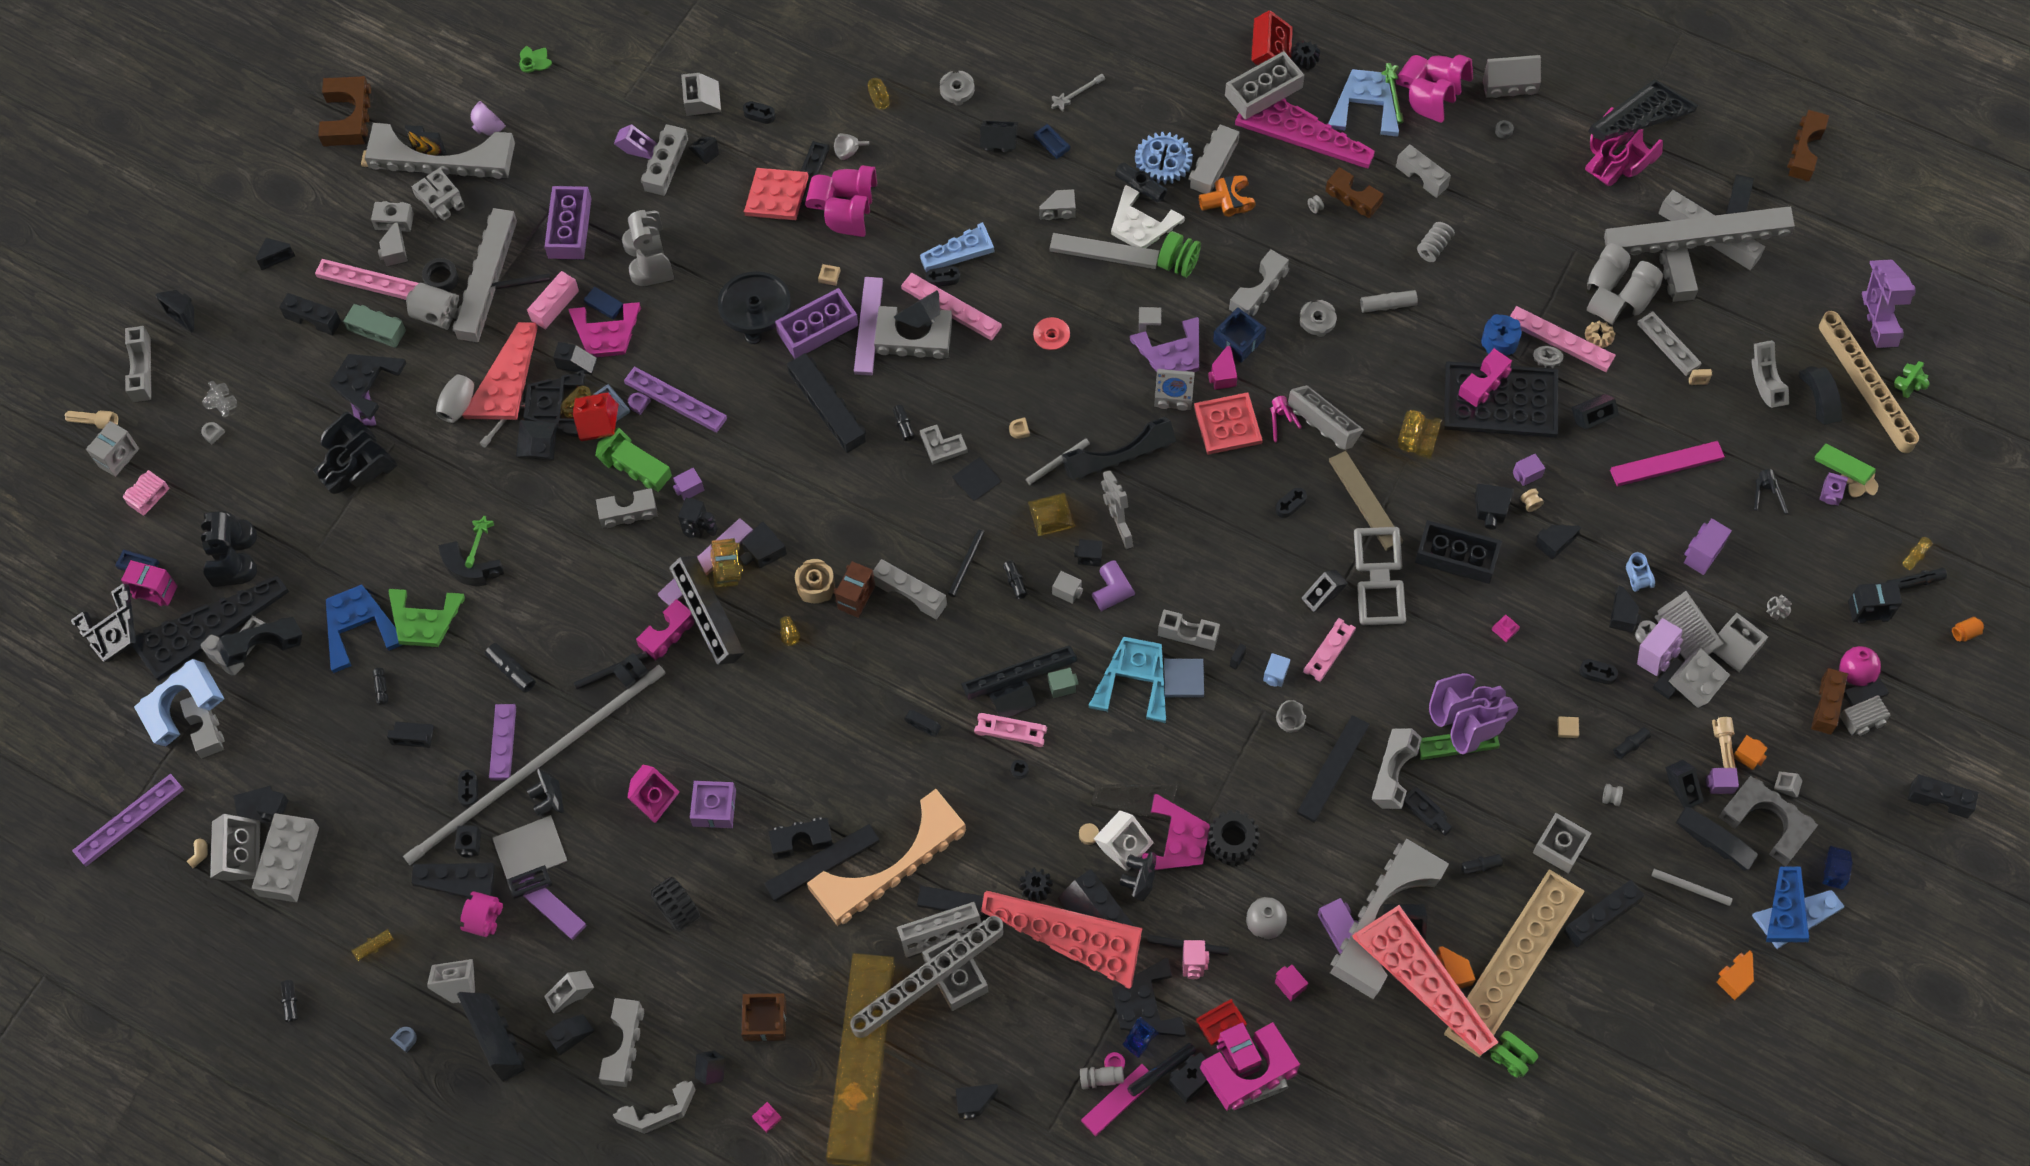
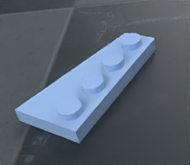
M983 222L978 224L977 228L965 231L964 235L949 239L947 244L943 246L938 245L922 253L920 259L925 271L946 267L993 253L994 246Z
M1832 890L1805 898L1808 930L1844 908V905ZM1772 908L1756 912L1752 915L1766 935L1768 933ZM1788 942L1772 943L1778 949Z

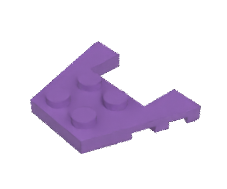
M1198 317L1182 321L1187 338L1152 347L1146 331L1130 335L1132 344L1138 347L1139 352L1149 360L1150 365L1156 372L1157 369L1188 372L1199 371Z

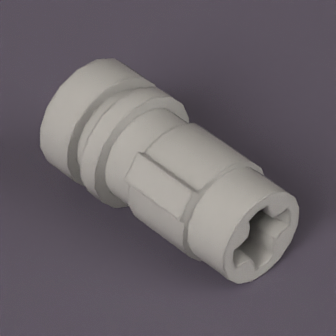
M1111 1066L1100 1069L1090 1067V1070L1088 1068H1080L1082 1089H1090L1091 1086L1092 1088H1097V1086L1101 1085L1109 1086L1124 1083L1123 1067Z

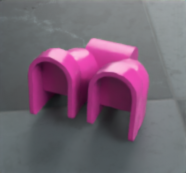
M1414 55L1410 57L1397 75L1396 83L1410 89L1409 101L1415 112L1442 123L1444 121L1443 100L1454 103L1456 101L1455 94H1461V79L1469 82L1473 80L1472 59L1463 55H1457L1454 58L1438 55L1432 56L1427 60L1421 56Z
M1611 107L1606 114L1611 112L1614 108ZM1642 129L1638 130L1634 136V132L1605 141L1596 139L1591 134L1590 149L1595 156L1586 165L1585 170L1607 186H1611L1622 174L1632 177L1642 172L1649 164H1653L1662 154L1663 141L1661 139L1658 140L1651 149H1648L1643 142ZM1626 144V148L1619 155H1613L1620 145Z
M863 165L859 170L840 169L834 171L832 177L825 175L813 176L805 202L806 207L824 210L825 223L831 230L841 234L864 237L866 233L864 214L870 213L869 204H872L871 187L877 186L875 167Z

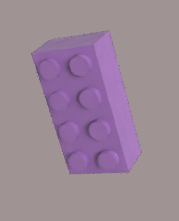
M552 186L545 239V250L548 259H584L591 206V196L588 187Z
M837 288L776 320L775 324L778 335L795 359L857 327L858 319L854 309L841 290Z

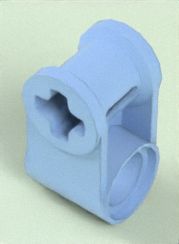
M1633 553L1626 564V570L1633 591L1637 592L1639 589L1646 587L1654 588L1655 579L1648 565L1647 558L1642 553ZM1633 562H1637L1640 566H1635Z

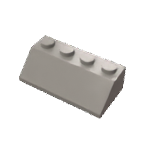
M1309 386L1294 388L1290 391L1288 406L1292 408L1296 415L1304 417L1310 426L1318 428L1321 431L1320 433L1324 437L1332 439L1338 448L1346 450L1354 446L1364 431L1363 428Z

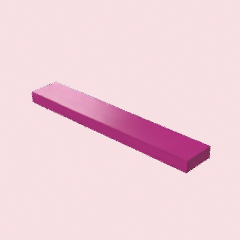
M1715 441L1611 467L1610 471L1616 486H1621L1721 461L1725 456L1719 442Z

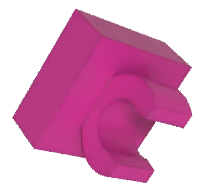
M1505 615L1493 626L1492 631L1507 642L1519 631L1520 626Z
M768 1102L752 1116L753 1120L766 1133L782 1119Z

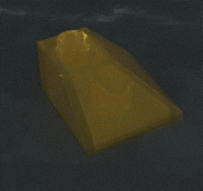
M1065 493L1028 502L1038 536L1075 527Z

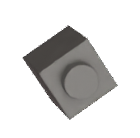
M1062 571L1052 586V595L1072 604L1076 598H1080L1083 592L1082 580Z

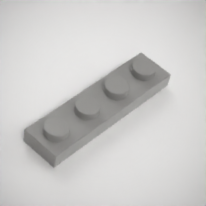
M1654 312L1649 313L1638 321L1639 327L1685 376L1701 366L1702 363Z

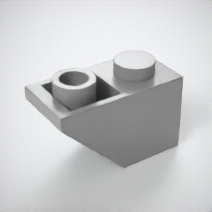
M1074 189L1056 190L1039 206L1040 219L1074 218L1076 211Z

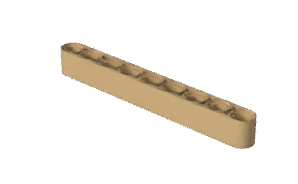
M1834 311L1826 312L1819 324L1821 333L1898 450L1903 453H1910L1919 441L1918 433L1839 314Z

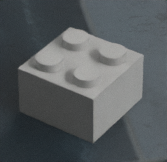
M1699 649L1689 655L1669 682L1698 708L1711 700L1730 674L1707 653Z
M1555 813L1533 853L1569 874L1592 833Z

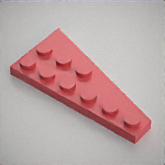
M518 322L471 399L468 408L463 413L464 419L517 420L538 328L536 323Z

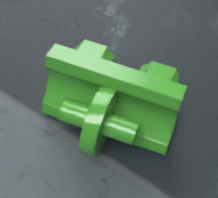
M1918 361L1916 365L1907 363L1903 369V375L1908 377L1898 376L1894 382L1895 388L1902 391L1903 397L1908 398L1914 389L1919 391L1920 389L1928 388L1930 383L1927 379L1928 375L1924 374L1922 370L1923 362Z

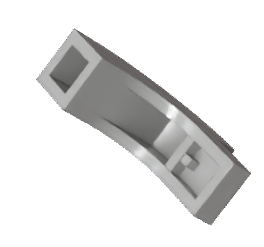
M1771 340L1754 344L1752 368L1762 399L1771 408L1788 405L1789 389L1781 381L1776 368L1775 342Z

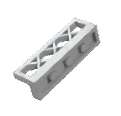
M972 902L898 926L897 930L905 956L909 957L921 953L953 936L947 935L949 931L957 930L955 934L959 933L963 937L973 929H967L968 925L977 923L978 926L981 923V919L975 903ZM931 937H938L935 941H928ZM918 943L916 947L910 949L907 947L909 944Z

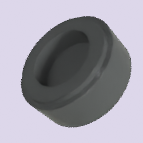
M1503 120L1497 123L1495 133L1498 137L1506 139L1511 137L1514 127L1511 122Z

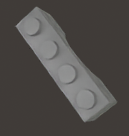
M1270 249L1260 262L1259 272L1264 278L1263 282L1253 288L1240 287L1230 299L1229 310L1233 312L1238 307L1249 316H1254L1261 302L1264 303L1267 300L1269 292L1276 289L1280 278H1284L1287 275L1289 260Z
M144 326L125 328V344L130 359V373L125 376L126 393L132 402L151 400V337Z
M882 559L873 570L876 586L886 592L895 591L906 596L918 606L920 611L936 620L947 606L945 594Z
M1412 728L1392 729L1371 799L1382 809H1402L1407 790L1398 782L1399 771L1406 761L1417 756L1422 737Z
M614 999L611 1019L615 1025L623 1030V1043L615 1054L603 1058L599 1080L602 1084L627 1087V1082L631 1081L633 1072L632 1068H630L631 1062L636 1058L635 1041H638L640 1037L639 1020L642 1021L644 1017V1008H642L639 1001Z

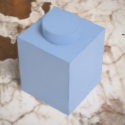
M1272 653L1263 681L1270 686L1282 687L1289 668L1290 659Z

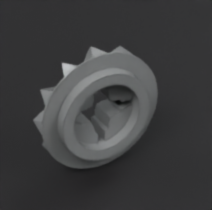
M1542 346L1537 348L1533 354L1534 361L1538 362L1539 366L1544 365L1545 368L1547 366L1554 368V366H1560V363L1563 362L1562 352L1555 347Z

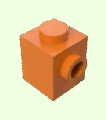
M1746 735L1734 753V759L1754 770L1757 764L1761 766L1767 756L1764 753L1767 747L1761 741Z

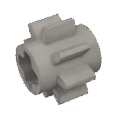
M1780 595L1779 598L1774 596L1768 601V610L1766 612L1775 620H1778L1779 617L1784 619L1790 614L1792 603L1783 595Z

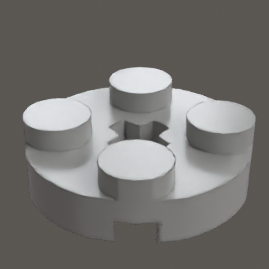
M959 71V73L948 72L940 80V94L945 100L955 105L963 104L974 94L973 78L964 71ZM954 85H955V86L960 85V88H959V89H954Z
M1317 300V302L1306 303L1301 309L1300 326L1308 333L1322 337L1335 327L1337 315L1330 303ZM1321 315L1322 320H1316L1314 316Z

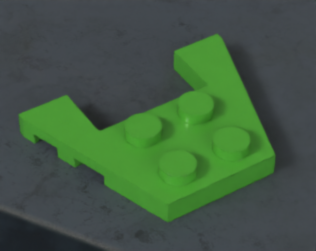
M389 589L399 644L438 647L449 629L450 622L456 616L460 604H463L465 600L464 594L447 593L444 610L405 608L407 591Z

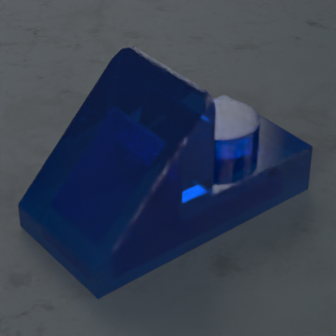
M1139 1017L1123 1046L1139 1058L1143 1055L1150 1041L1159 1032Z

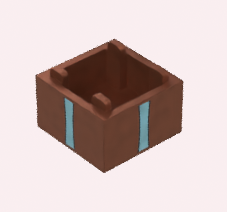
M852 561L850 566L847 565V572L838 588L834 589L838 610L859 618L875 588V580L872 569Z

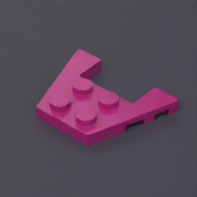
M640 302L623 304L624 320L587 323L585 307L569 309V313L586 352L595 357L625 355L641 306Z
M1155 794L1151 813L1171 817L1164 857L1156 856L1155 870L1202 865L1210 824ZM1143 853L1142 858H1147L1148 854Z

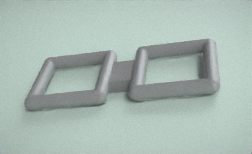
M1398 527L1355 529L1357 571H1369L1370 581L1357 584L1360 624H1404L1406 622L1404 583L1401 580L1390 581L1389 570L1402 569L1400 529ZM1392 535L1394 562L1364 564L1362 536ZM1396 588L1398 616L1367 617L1365 589Z

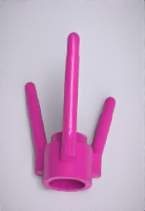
M1278 396L1272 400L1273 407L1270 410L1272 413L1274 442H1277L1276 413L1278 415L1286 414L1289 422L1294 420L1299 429L1302 426L1292 408L1288 406L1286 397Z

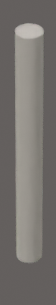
M1085 438L1065 453L1078 448L1084 449L1090 443ZM1062 455L1026 478L1027 483L1031 485L1062 464Z
M1653 869L1652 877L1723 904L1731 905L1733 898Z

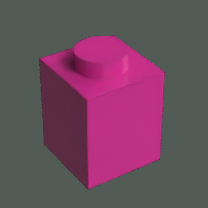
M1293 965L1288 968L1284 966L1276 973L1275 983L1290 1001L1307 989L1308 982Z

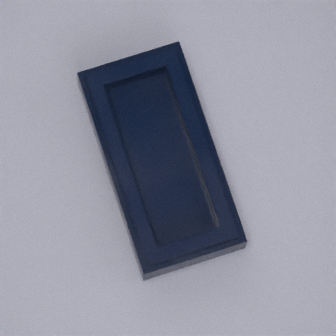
M1048 124L1034 133V137L1056 159L1070 150V145Z
M596 287L584 298V303L613 320L623 309L622 302Z
M123 549L115 566L117 569L126 571L131 560L158 567L160 562L157 559Z

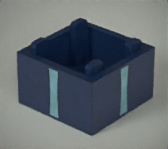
M1237 307L1214 331L1213 342L1223 350L1227 346H1231L1233 357L1242 363L1265 340L1266 327Z

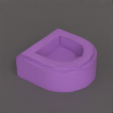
M633 393L628 398L630 409L640 415L651 402L650 398L642 393Z

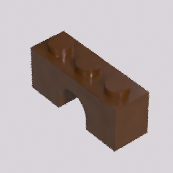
M1339 167L1327 181L1325 192L1331 197L1339 199L1346 206L1357 210L1359 214L1371 218L1381 206L1384 194L1370 185L1360 192L1352 190L1354 176Z
M1828 668L1823 675L1819 690L1821 698L1814 714L1812 730L1831 735L1837 727L1848 673Z

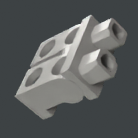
M440 168L426 176L427 180L423 178L411 186L415 197L421 200L436 218L439 216L441 219L446 220L451 215L450 208L454 207L456 210L464 208L459 190ZM435 176H440L439 178L433 181ZM425 185L424 188H422L421 190H419V187H420V186Z

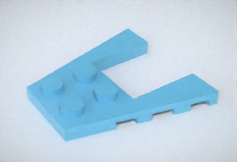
M1123 637L1089 703V708L1108 712L1116 675L1153 682L1146 719L1166 723L1162 644Z

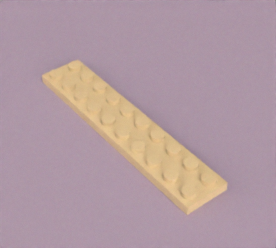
M1550 869L1467 997V1000L1493 1036L1584 893V890ZM1450 1027L1447 1028L1444 1033L1445 1036L1480 1058L1481 1055Z

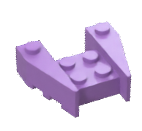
M1893 260L1870 261L1872 273L1867 291H1862L1864 305H1867L1870 314H1867V319L1872 321L1873 324L1870 329L1871 336L1876 348L1899 347L1900 339L1903 338V329L1900 328L1895 317V305L1911 304L1912 296H1915V286L1912 285L1909 277Z

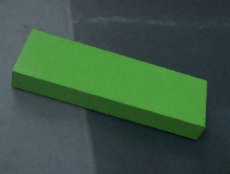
M1825 444L1815 456L1816 461L1864 486L1875 473V468L1828 444Z

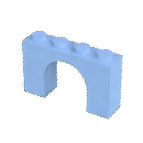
M194 659L186 662L180 670L171 674L169 679L158 685L153 692L143 697L134 706L155 744L166 747L180 735L170 716V705L178 692L188 689L197 706L209 711L224 700L205 663Z

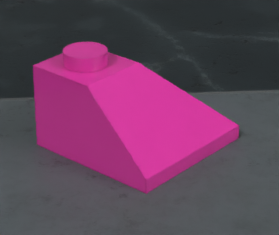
M642 765L630 781L628 799L656 823L679 794V791L654 767Z

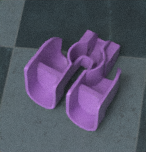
M1465 673L1438 680L1429 703L1431 718L1437 726L1443 727L1453 723L1451 741L1456 751L1460 754L1475 751L1479 747L1480 742L1499 735L1504 729L1505 724L1518 711V706L1512 698L1505 696L1506 692L1501 686L1494 688L1486 686L1477 687L1472 692L1476 679L1470 674Z

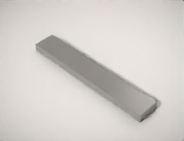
M1053 233L1050 244L1051 252L1156 269L1159 257L1158 250Z

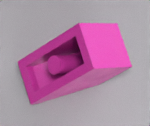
M1227 346L1212 364V370L1209 372V381L1213 383L1214 390L1236 387L1237 373L1231 346Z

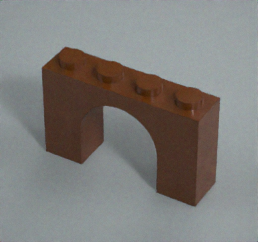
M365 76L323 78L322 94L326 103L349 102L356 107L354 112L346 119L319 122L318 137L322 145L365 144V137H368L366 123L369 122L367 108H370V99L368 97L371 94L370 83H367Z

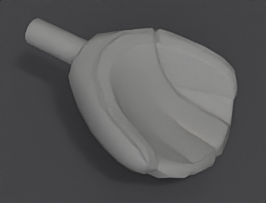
M840 133L835 138L834 151L840 160H845L855 154L858 146H869V141H858V138Z

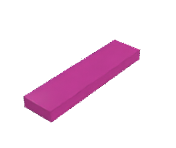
M1143 1064L1133 1071L1124 1080V1083H1120L1081 1119V1122L1095 1137L1145 1091L1143 1090L1133 1097L1127 1090L1130 1084L1149 1072Z

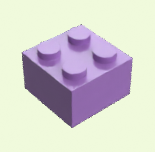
M1711 518L1708 524L1704 523L1701 526L1698 535L1690 542L1684 554L1687 556L1684 564L1704 575L1724 547L1732 530Z

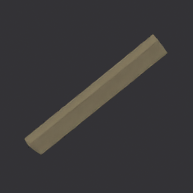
M1344 451L1329 458L1331 466L1370 527H1394L1348 453ZM1376 535L1386 551L1393 548L1392 535Z

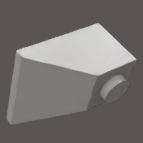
M473 959L432 965L427 983L428 989L452 1003H461L457 993H475Z

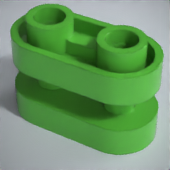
M1504 1031L1499 1037L1503 1044L1493 1046L1489 1050L1492 1054L1490 1057L1496 1063L1505 1065L1508 1068V1072L1514 1077H1524L1529 1070L1525 1065L1526 1062L1534 1064L1538 1059V1055L1514 1034ZM1510 1049L1512 1052L1518 1055L1519 1059L1508 1050Z

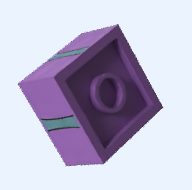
M694 781L690 820L693 827L733 828L736 798L734 782Z

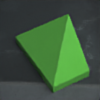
M616 428L613 436L604 437L598 441L595 456L605 466L610 468L613 465L611 455L624 440L631 442V439L620 428Z

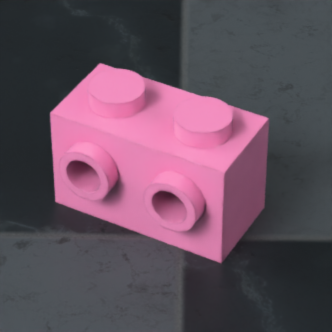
M1184 940L1182 952L1183 977L1199 979L1204 976V970H1208L1209 951H1205V941Z

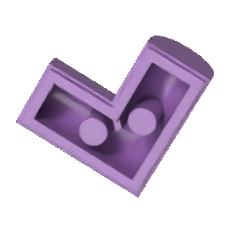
M1110 561L1100 568V574L1107 586L1093 592L1092 597L1101 611L1135 595L1133 588L1116 561Z

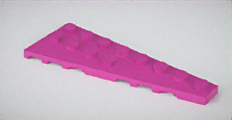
M1285 98L1246 120L1239 113L1235 121L1237 126L1367 169L1375 153L1374 150L1359 141L1356 142L1348 138L1347 134L1339 133L1332 129V126L1328 123L1326 125L1320 122L1316 116L1299 106L1286 102Z

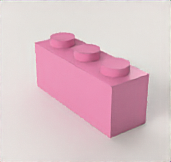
M561 271L527 309L531 321L546 330L579 292L576 279Z

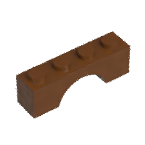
M1808 110L1806 116H1802L1799 124L1802 129H1798L1795 140H1798V143H1794L1791 154H1794V157L1790 158L1787 166L1790 169L1788 176L1810 181L1818 157L1811 153L1807 143L1822 139L1830 115Z

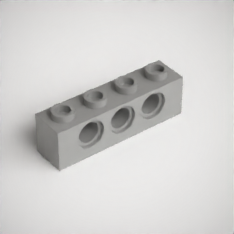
M666 124L664 130L660 132L658 145L654 146L652 159L648 160L647 171L643 173L641 183L646 192L665 196L688 141L686 129Z

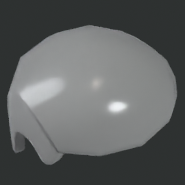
M1294 700L1282 703L1276 714L1279 727L1289 733L1302 729L1306 721L1303 705Z

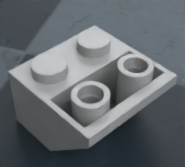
M701 73L681 75L686 116L721 112L719 82Z
M1736 613L1718 634L1724 645L1713 652L1740 672L1763 647L1768 636Z

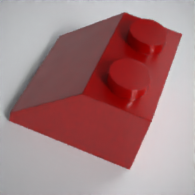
M608 392L575 399L573 417L580 441L614 435L619 404Z

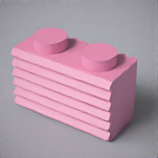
M148 470L138 478L133 487L126 490L123 499L129 506L144 516L170 488L165 481Z

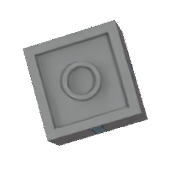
M110 421L92 443L87 446L86 450L98 467L116 477L136 454L139 447L127 430Z

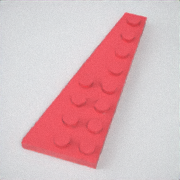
M1400 905L1352 935L1357 943L1479 1055H1482L1498 1043Z

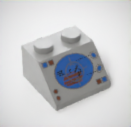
M1157 369L1154 407L1161 409L1175 408L1182 411L1191 410L1195 372Z

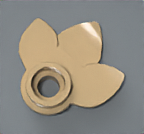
M1875 473L1865 486L1847 477L1846 483L1849 484L1848 492L1850 496L1860 497L1865 492L1874 496L1878 490V483L1874 479Z

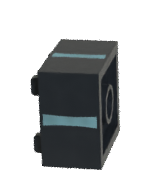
M1898 583L1858 585L1848 600L1852 621L1862 624L1866 621L1882 620V622H1888L1892 619L1902 604Z

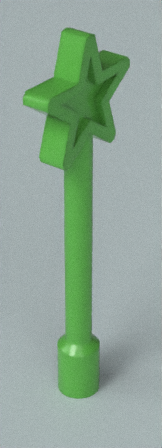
M1386 63V70L1381 72V74L1386 76V83L1391 85L1397 124H1401L1404 120L1400 112L1394 79H1398L1396 75L1398 66L1394 65L1392 67L1391 63Z
M483 516L480 521H472L475 526L473 529L474 533H477L471 553L465 563L467 568H472L474 556L482 533H488L487 528L494 526L493 521H487L486 516Z

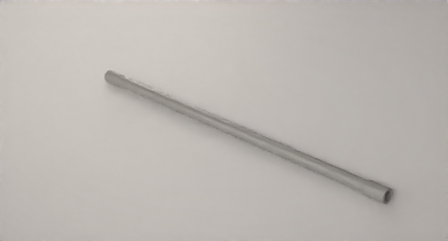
M657 665L642 679L423 843L415 846L403 855L404 859L409 865H412L424 856L427 851L457 830V826L465 824L648 685L653 684L666 673L663 668Z

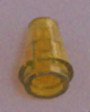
M791 617L781 618L782 642L786 646L796 645L799 642L800 634Z

